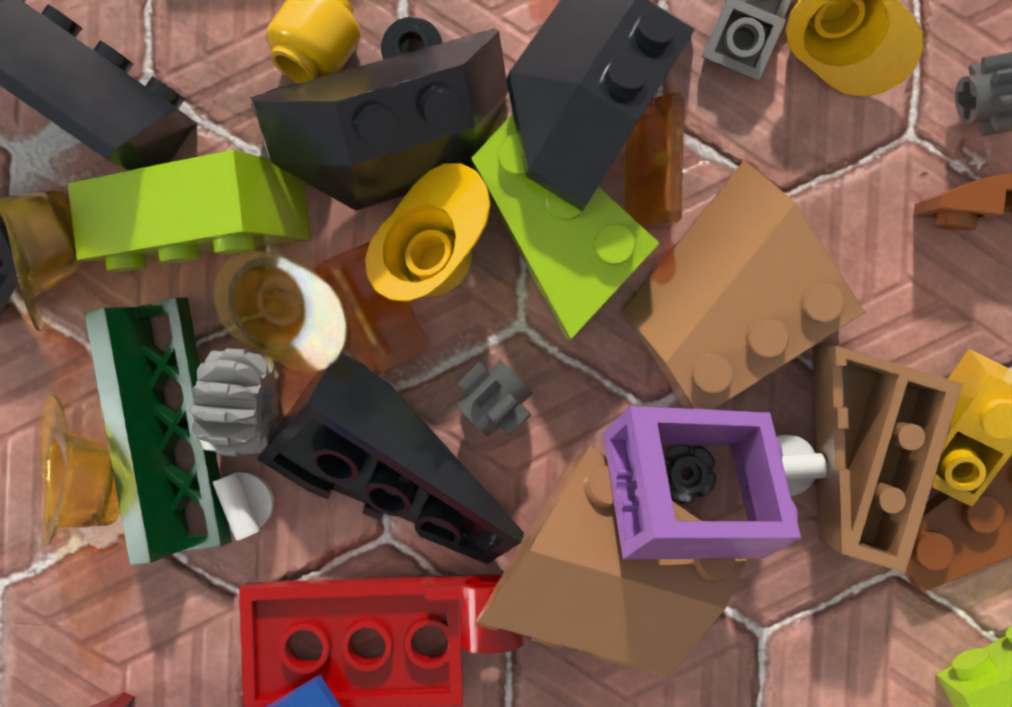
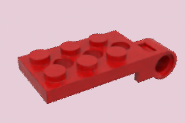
M503 574L244 583L239 588L243 707H265L318 675H321L341 707L463 706L462 649L472 653L497 654L510 652L523 646V635L503 629L494 631L474 625ZM421 627H437L445 633L448 645L444 651L437 655H425L415 647L413 643L414 633ZM362 628H371L378 631L385 641L384 652L372 658L361 656L353 648L352 634ZM301 630L313 632L321 640L323 647L322 655L312 660L298 657L290 645L291 635Z

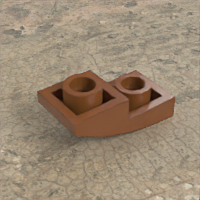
M1012 172L981 178L930 196L915 204L913 216L935 218V227L938 229L952 231L976 230L977 222L1004 215V212L1012 213Z

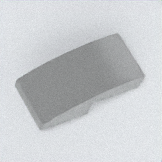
M723 0L701 58L759 81L785 25L786 19L784 17L792 0Z

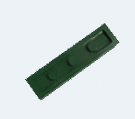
M173 298L137 307L101 308L84 312L130 565L152 563L180 551L222 547L231 543L229 523L212 483L220 479L216 452L202 450L198 439L194 438L191 430L194 421L193 415L189 412L193 404L191 388L196 386L197 369L200 362L188 298ZM164 315L169 316L173 339L166 352L162 351L154 343L150 318ZM169 377L178 382L182 388L184 402L177 413L165 404L163 388ZM180 437L193 449L195 464L189 474L182 470L175 460L174 448ZM190 499L204 509L208 533L189 535L185 508Z

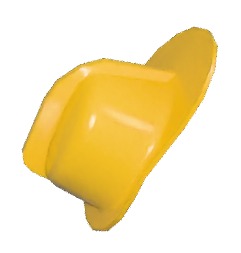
M798 0L795 7L791 10L785 28L787 45L794 55L829 86L845 95L866 97L885 93L899 85L917 67L924 49L923 30L914 15L899 0Z
M461 163L442 164L428 171L411 187L391 216L380 226L370 241L365 257L366 274L375 291L389 300L410 302L424 297H436L449 293L461 284L469 272L473 257L472 249L477 244L487 225L490 210L488 188L477 171Z

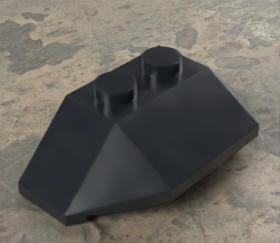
M560 0L511 68L506 79L515 127L523 150L522 162L525 176L583 212L696 28L650 0Z
M493 28L250 98L271 163L357 211L406 195L423 175L442 164L461 163L473 169L471 158L485 144L508 94L500 34L498 30Z

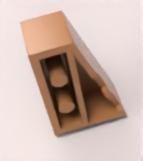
M813 346L816 453H823L827 461L826 478L817 479L819 540L843 555L906 573L963 383L839 346Z

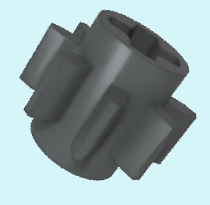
M1012 52L982 57L981 63L969 65L970 76L962 77L957 83L955 104L958 115L965 124L980 122L981 136L1012 131Z
M501 360L490 370L481 362H478L458 382L467 393L456 403L457 407L487 437L499 427L511 436L531 416L530 412L522 404L533 392Z

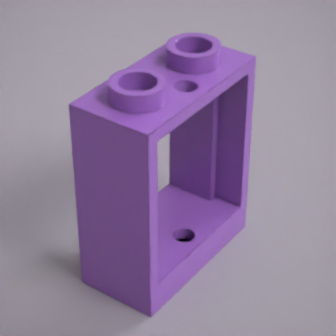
M629 406L603 432L623 560L766 558L801 539L797 508L791 499L782 462V447L776 438L770 412ZM662 444L731 446L748 521H676Z

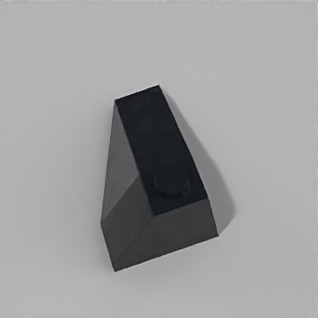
M339 349L311 379L275 430L273 436L268 440L265 449L257 457V460L308 492L325 499H329L333 490L365 503L362 514L380 521L384 514L403 518L415 523V531L421 538L485 564H489L519 545L524 536V532L394 387L371 372L367 366L352 359Z

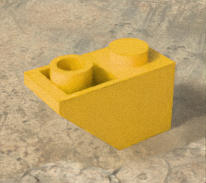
M968 349L948 378L963 383L932 488L972 507L1012 455V370Z

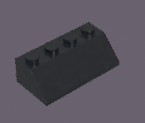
M0 0L1 87L108 161L127 170L169 163L197 124L179 110L185 101L182 96L153 76L144 86L127 73L134 63L103 41L99 40L93 50L79 41L76 37L83 28L50 4H47L44 10L39 13L26 4V0Z

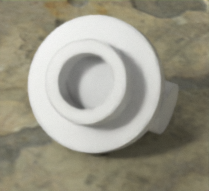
M790 434L776 435L782 447V462L791 496L806 491L815 479L826 478L827 461L823 453H815L812 446L798 436Z
M248 471L234 472L212 482L229 523L230 532L233 533L235 540H241L259 532V528L269 520L274 509V496L269 484L261 476Z

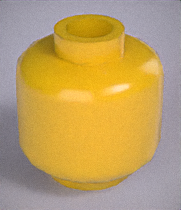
M285 0L269 23L266 32V40L271 50L270 58L276 68L297 83L341 72L358 47L361 39L360 28L357 20L352 15L353 7L348 0Z

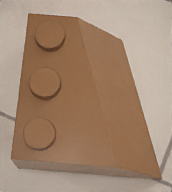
M746 160L740 163L721 190L706 205L693 221L691 227L621 310L682 407L686 409L714 410L866 313L796 202Z
M588 446L562 471L474 625L494 631L503 629L530 637V641L552 647L561 645L593 655V658L666 678L675 672L726 609L747 559L623 560L607 457L593 447ZM672 501L676 521H701Z

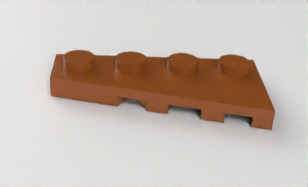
M1012 455L972 507L942 492L927 502L906 573H904L913 587L926 592L1012 557Z

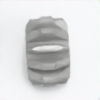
M227 348L225 351H211L205 359V363L199 365L196 386L191 388L193 404L189 412L194 417L191 429L193 436L198 439L202 450L213 451L217 455L237 457L238 455L262 453L265 449L268 439L274 434L275 418L279 415L277 409L278 400L281 396L277 386L279 374L274 369L275 365L270 355L257 354L253 350Z

